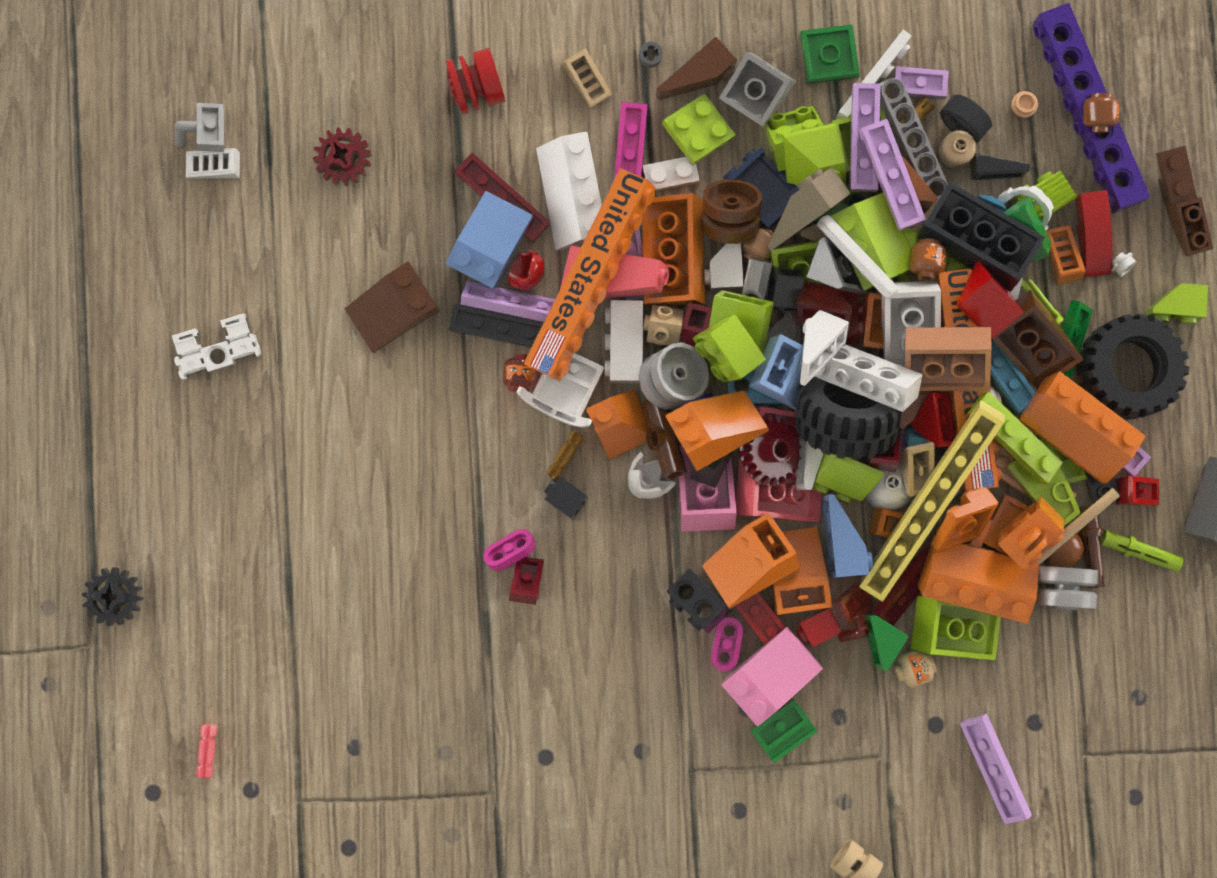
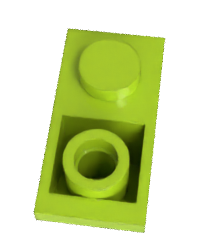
M1181 283L1169 290L1147 309L1144 314L1149 318L1156 317L1161 319L1162 323L1170 322V319L1180 320V324L1195 325L1197 321L1207 317L1208 285Z

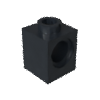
M773 267L767 297L769 301L773 302L774 308L781 311H788L790 308L798 309L804 284V277L801 271L798 269Z

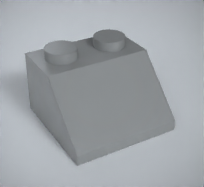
M746 52L719 99L761 126H765L783 104L796 80L757 55Z

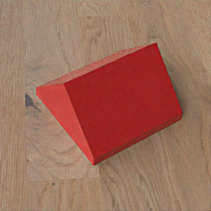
M980 262L975 263L957 302V306L977 327H991L992 339L1024 312L1002 284Z

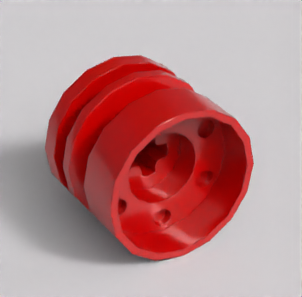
M490 48L473 52L474 65L469 67L464 57L459 56L462 67L459 70L455 69L452 59L446 60L447 80L454 102L458 105L463 115L469 113L465 101L472 100L474 109L477 111L479 110L478 97L481 96L484 97L489 107L506 102Z

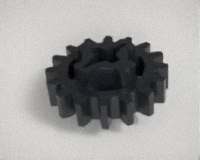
M112 567L111 573L108 568L101 569L102 576L92 574L94 582H85L84 585L89 588V591L82 593L83 597L88 598V602L82 604L83 607L91 608L87 614L88 617L97 615L96 623L100 624L106 620V626H113L114 622L117 625H123L124 618L132 620L134 617L131 612L140 611L141 609L136 605L137 601H143L144 599L141 596H137V592L143 589L142 586L134 585L138 578H128L130 571L123 570L120 573L117 567ZM105 582V586L97 591L100 585ZM123 583L126 585L129 593L122 587ZM109 594L117 595L116 600L109 599ZM97 601L101 604L103 610L100 609V607L97 604ZM128 603L126 608L120 612V607Z

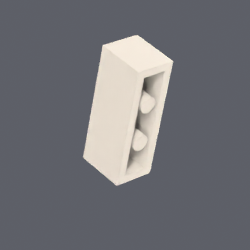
M611 300V308H605V324H611L610 334H605V350H610V361H605V377H610V383L640 384L639 374L643 364V301Z

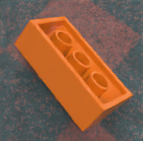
M693 193L654 197L652 203L646 207L643 213V257L662 261L668 266L667 269L669 271L668 282L666 285H663L662 293L644 295V304L688 306V302L698 305L705 304L704 232L702 231L703 199Z
M1060 371L1044 378L1019 418L1023 425L1103 485L1109 482L1134 457L1146 437Z
M964 543L937 552L930 545L917 586L923 597L1028 624L1037 599L1039 564L1035 563L1032 566L1027 564L1021 568L1009 555Z

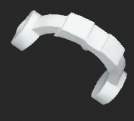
M1024 186L1012 189L1009 187L999 195L997 199L1003 204L1014 196L1022 194L1035 199L1033 204L1035 206L1040 204L1044 212L1042 224L1045 230L1049 228L1047 224L1051 219L1054 207L1051 200L1039 188Z

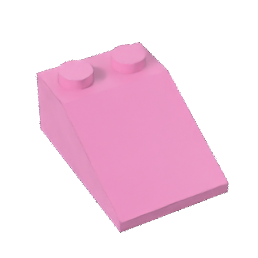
M679 446L687 470L683 476L678 477L681 532L735 529L737 512L732 458H730L716 488L690 479L691 461L684 448Z
M786 627L730 673L722 683V687L758 727L814 678L823 667L791 630Z

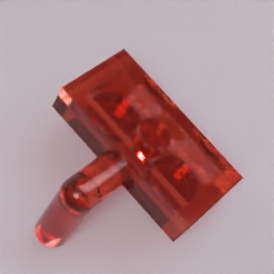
M861 582L854 583L831 603L834 616L839 621L841 629L851 627L853 624L856 627L841 631L838 634L840 642L860 639L869 635L863 615L873 607L868 592L859 587Z

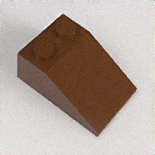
M409 261L385 275L344 308L372 353H375L440 312Z
M1029 290L1016 299L1024 313L995 338H992V340L1034 387L1038 389L1044 378L1059 371L1061 373L1066 372L1083 361V357L1047 307L1032 290Z

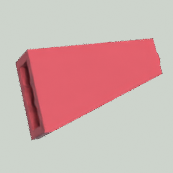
M570 245L561 287L581 247ZM623 255L618 264L619 268L616 276L610 280L606 288L607 292L604 300L662 293L663 285L667 284L669 278L668 266L657 259Z

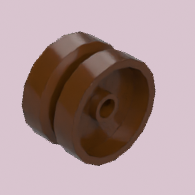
M726 179L708 185L703 191L702 231L714 241L725 244H739L755 238L760 230L762 193L756 186L741 180Z

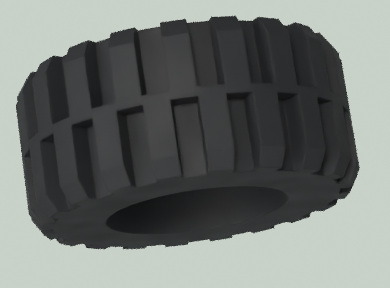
M1131 314L1123 315L1094 330L1092 336L1088 337L1083 343L1084 350L1080 352L1083 361H1081V366L1077 367V375H1082L1083 382L1079 383L1080 387L1087 389L1089 394L1121 418L1126 417L1127 420L1143 418L1168 408V404L1174 403L1180 397L1178 391L1184 390L1187 384L1183 377L1189 375L1190 366H1185L1184 360L1189 359L1188 352H1183L1180 347L1181 344H1184L1181 337L1175 338L1172 335L1175 330L1170 325L1163 327L1161 326V319L1156 317L1147 319L1146 314H1137L1135 316ZM1123 343H1133L1140 346L1148 353L1152 360L1153 378L1148 388L1143 391L1133 392L1124 388L1113 375L1111 368L1112 355L1115 348Z
M813 377L805 386H800L795 426L801 438L805 442L808 441L809 445L815 450L818 448L824 454L837 455V458L842 459L845 457H852V459L866 457L868 459L876 454L881 455L896 443L903 412Z

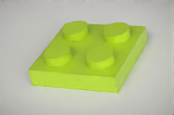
M705 93L665 118L662 122L664 128L692 165H695L721 148L736 136Z

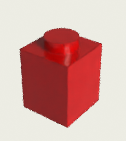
M824 608L797 622L800 628L796 632L803 644L808 643L810 647H815L841 633L829 608Z

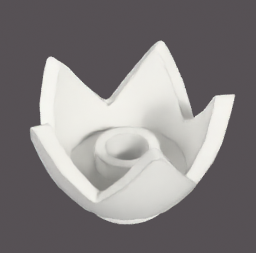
M640 452L633 460L628 473L629 489L638 498L653 499L660 497L672 489L676 482L661 481L662 472L658 460L643 464L644 455Z

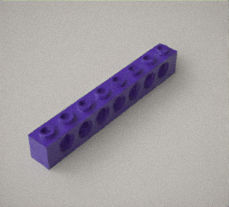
M1070 3L1040 13L1033 22L1034 34L1042 42L1044 58L1052 66L1054 82L1062 90L1064 106L1072 114L1074 130L1077 135L1081 136L1084 143V154L1088 160H1091L1094 167V178L1098 184H1101L1103 190L1108 191L1109 205L1112 213L1114 214L1143 203L1151 196L1120 122L1114 127H1109V132L1103 133V139L1098 138L1092 132V127H1087L1083 124L1084 101L1091 98L1093 93H1107ZM1053 33L1062 35L1064 41H1057ZM1064 57L1071 58L1074 66L1067 65L1064 62ZM1074 81L1081 82L1084 90L1077 89L1074 86ZM1104 153L1111 154L1114 163L1106 161ZM1114 178H1121L1123 180L1124 187L1117 186L1115 184Z

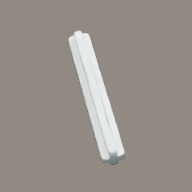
M829 215L820 218L817 227L886 299L893 297L898 291V286Z

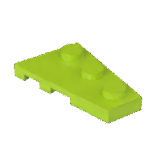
M1040 438L1039 440L1056 456L1053 446ZM1016 459L1005 467L1033 502L1042 496L1064 519V526L1081 513L1061 466L1048 484H1041Z

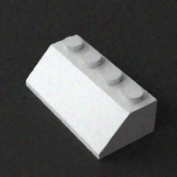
M587 132L561 136L536 148L556 251L570 249V245L582 246L602 206Z

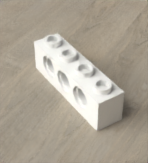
M844 345L814 377L903 412L918 398L922 374Z

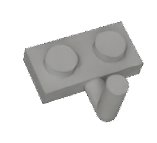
M197 103V121H177L175 123V145L177 147H184L186 145V132H197V151L224 152V104Z

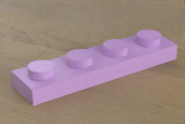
M853 83L849 189L851 192L878 191V177L860 132L862 127L880 121V84Z
M885 119L862 127L860 130L898 231L925 222L926 218L888 120Z
M467 281L461 295L460 304L544 322L555 299L499 287L492 289L485 284Z
M983 714L965 719L960 725L1004 824L1027 820L1032 814L988 715Z

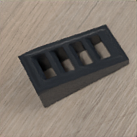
M975 154L970 160L971 180L1024 177L1030 170V164Z

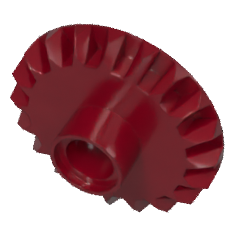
M764 415L761 417L769 431L741 446L740 457L745 471L754 481L765 486H777L786 483V480L794 477V471L799 469L798 462L802 459L799 455V450L803 447L799 445L798 439L801 436L795 433V427L790 425L787 419L777 415Z

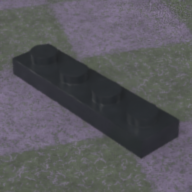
M454 304L449 331L532 348L544 322Z

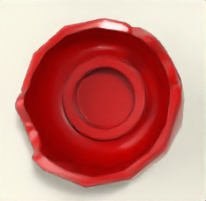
M531 250L527 251L530 254L519 253L512 263L508 274L510 286L527 291L535 288L542 281L545 274V261L538 253Z

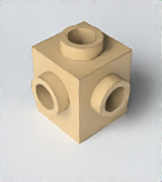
M652 305L651 316L645 315L643 331H648L646 342L668 346L672 343H679L684 310Z

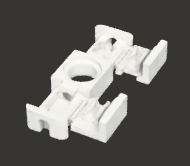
M243 313L220 320L222 328L226 327L228 336L225 337L226 340L229 339L230 344L228 341H223L202 348L201 345H197L195 336H198L197 333H199L198 329L172 335L177 354L182 356V359L180 356H176L174 359L176 366L180 370L178 371L180 378L187 379V374L206 368L208 372L234 365L236 364L235 359L254 353L256 357H259L261 350L256 335L251 334L245 319L247 318L246 314ZM215 349H221L225 353V360L221 364H215L211 359V353Z

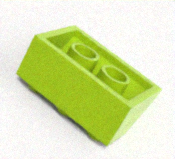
M884 192L830 216L890 279L910 270L911 246L904 231H898ZM852 264L863 290L873 288L872 283Z

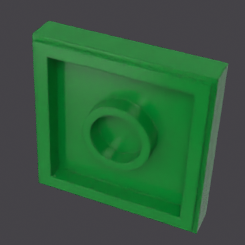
M853 24L800 31L807 84L859 78L860 72Z

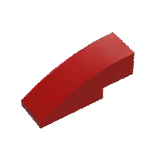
M1108 191L1081 193L1075 201L1079 224L1076 226L1079 248L1086 270L1084 278L1112 274V227Z

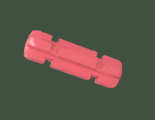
M204 724L200 729L202 739L199 740L197 762H199V765L196 769V776L198 778H210L212 776L213 766H211V763L214 761L216 741L213 740V737L216 736L217 731L216 725Z

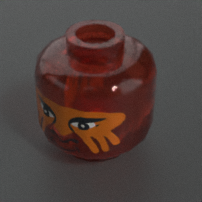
M514 353V358L505 360L502 383L508 387V391L517 392L519 387H523L529 392V389L536 386L538 371L524 364L528 354Z

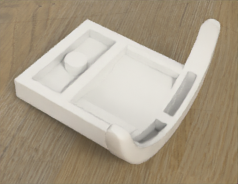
M574 353L570 361V369L560 382L542 373L533 394L523 387L518 388L517 394L528 405L549 417L574 427L587 428L592 420L583 418L582 415L605 367Z

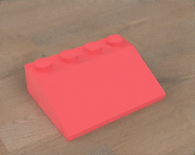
M755 407L760 416L777 415L787 419L788 423L795 427V433L800 436L795 426L796 412ZM739 455L736 494L737 516L760 518L770 513L773 519L820 523L822 493L813 489L796 490L797 470L793 473L794 477L786 480V483L777 486L761 485L747 474Z

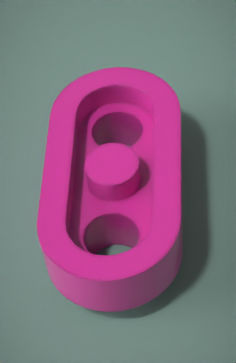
M526 529L516 530L490 545L485 550L483 559L491 570H504L531 554L536 546L535 539Z
M725 617L715 629L711 662L720 671H730L738 662L743 627L735 618ZM728 625L734 628V632L730 636L724 633V628ZM722 652L728 653L729 659L727 662L719 660V655Z

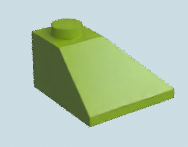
M835 123L783 134L785 171L788 183L798 185L820 168L824 173L832 167L844 185H846L845 159Z

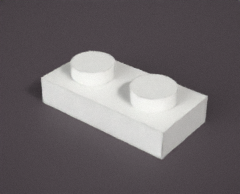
M687 157L642 166L644 178L656 187L655 192L697 184L700 181L696 164L692 165Z

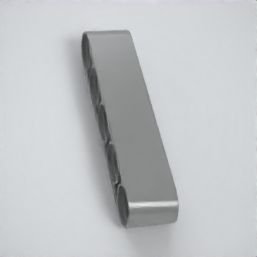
M891 78L879 83L880 109L885 111L886 119L889 122L901 156L907 160L928 187L932 182L937 185L938 192L936 196L938 197L937 201H939L948 183L907 90L899 79ZM887 85H891L894 88L895 94L892 99L888 98L885 94V87ZM898 109L905 113L904 123H900L896 119ZM909 134H913L916 138V145L913 148L907 144ZM920 158L925 159L927 162V169L924 172L918 168Z

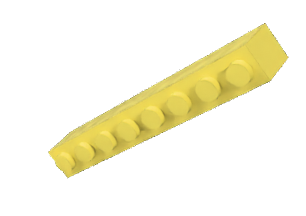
M979 401L874 558L873 568L869 569V575L862 576L859 586L861 589L882 602L884 601L1004 424L1005 415L983 401Z

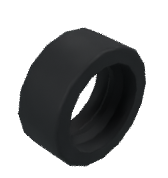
M959 94L953 95L939 112L943 123L952 132L959 130L968 132L976 143H979L992 127V120L983 108L973 100Z

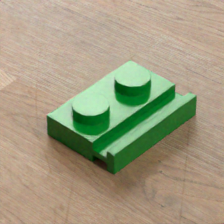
M794 698L784 704L758 727L754 726L750 729L773 763L818 732Z

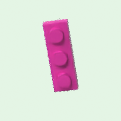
M621 102L614 179L620 168L641 177L648 104Z

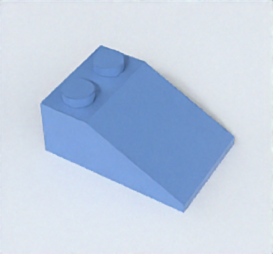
M485 191L459 235L446 265L492 289L499 287L533 215Z
M834 494L822 497L829 577L869 575V569L873 568L871 552H867L866 545Z

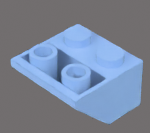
M782 334L770 338L763 353L766 360L757 366L749 387L796 410L801 386L803 345Z

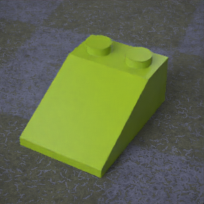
M917 596L911 650L933 655L996 660L1001 617Z

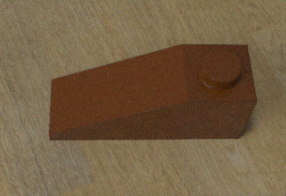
M714 37L657 88L656 97L662 100L716 85L721 80L725 82L734 74L737 59L717 37Z

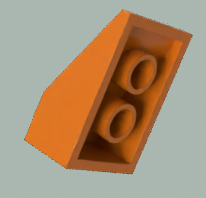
M745 391L692 401L666 415L670 426L696 471L769 431Z

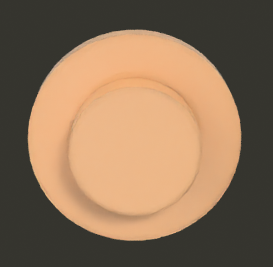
M1028 91L1017 93L1011 101L1012 111L1021 118L1032 116L1038 108L1036 96Z

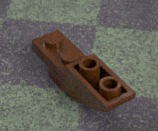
M1179 146L1156 153L1161 173V179H1158L1161 194L1173 230L1186 256H1191L1212 250L1213 245L1202 197H1197L1186 146Z

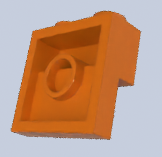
M987 487L975 491L971 489L965 492L960 498V504L951 507L946 512V518L936 530L937 534L931 543L937 552L980 537L999 504Z

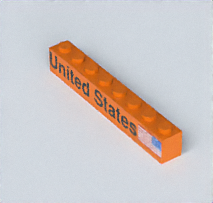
M619 169L524 362L525 365L559 382L568 373L570 361L574 353L582 345V336L586 328H589L593 323L594 312L598 304L604 300L607 292L606 288L610 280L616 276L619 268L618 264L622 256L630 248V239L634 231L641 226L642 215L646 207L654 199L656 187L647 179L624 169Z
M971 269L941 272L933 280L937 281L941 289V327H977L957 306V302L972 272ZM947 391L950 394L956 436L969 418V410L981 393L985 391ZM994 438L959 491L998 487V481L1001 480V471L999 465L995 463L994 454H997L998 447L997 441Z

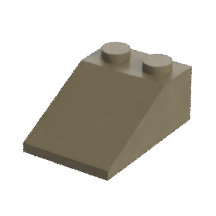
M832 167L824 173L820 168L797 185L799 191L790 197L768 244L770 251L851 194Z

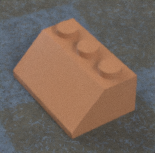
M991 327L906 328L905 368L922 374L919 391H990Z

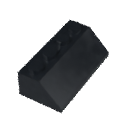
M951 182L946 187L917 235L919 239H935L940 241L941 245L946 248L948 256L972 270L975 263L980 262L1009 292L1021 280L1045 239L1043 235Z

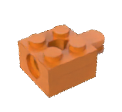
M1040 496L1000 532L998 545L1021 568L1027 564L1032 566L1042 557L1041 551L1048 545L1051 548L1063 539L1064 519Z

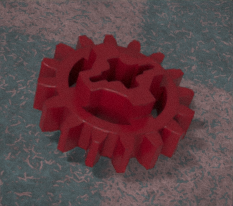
M337 127L336 134L334 135L329 130L326 131L328 138L325 140L319 137L318 140L322 145L321 147H314V151L319 156L313 157V161L316 164H320L316 167V170L319 173L324 172L323 178L326 181L332 177V182L336 186L340 180H342L345 186H348L349 179H353L355 183H358L357 175L366 176L367 174L363 168L371 167V163L366 158L371 157L372 153L370 150H364L369 146L367 141H361L362 136L359 132L353 136L351 128H347L346 132L342 133L340 127ZM339 141H349L350 143L344 144ZM331 146L330 153L326 156V153ZM338 149L344 153L347 165L341 161ZM359 157V161L354 167L355 160ZM340 169L345 171V173H337L334 171Z

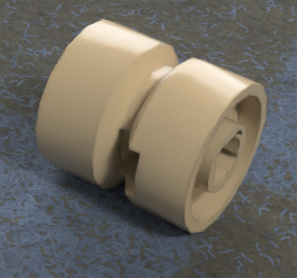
M849 839L837 852L830 867L842 877L877 878L882 869L883 862L871 853L865 855L864 848L852 839ZM858 859V862L855 864L853 869H851L855 861Z

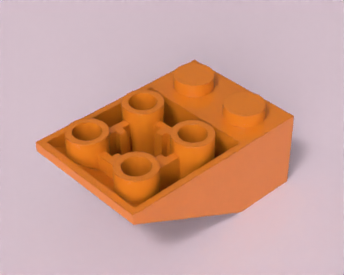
M767 513L744 526L702 565V568L730 609L800 569L796 551L770 513Z
M817 527L782 531L797 553L800 569L771 585L775 614L780 615L831 608L832 601Z

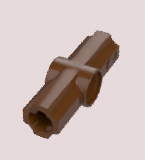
M647 399L641 404L648 425L646 434L647 445L650 450L656 452L663 478L668 480L683 476L687 470L679 447L681 443L666 418L669 411L668 409L656 407Z

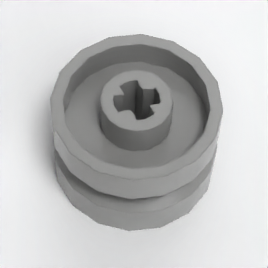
M672 343L646 358L639 374L640 387L645 397L656 407L665 410L676 409L702 395L708 386L709 371L705 359L699 355L693 346L685 343Z
M1039 566L1038 582L1053 584V589H1038L1035 605L1053 606L1052 609L1079 610V608L1097 609V595L1094 592L1080 591V586H1096L1098 584L1099 570Z

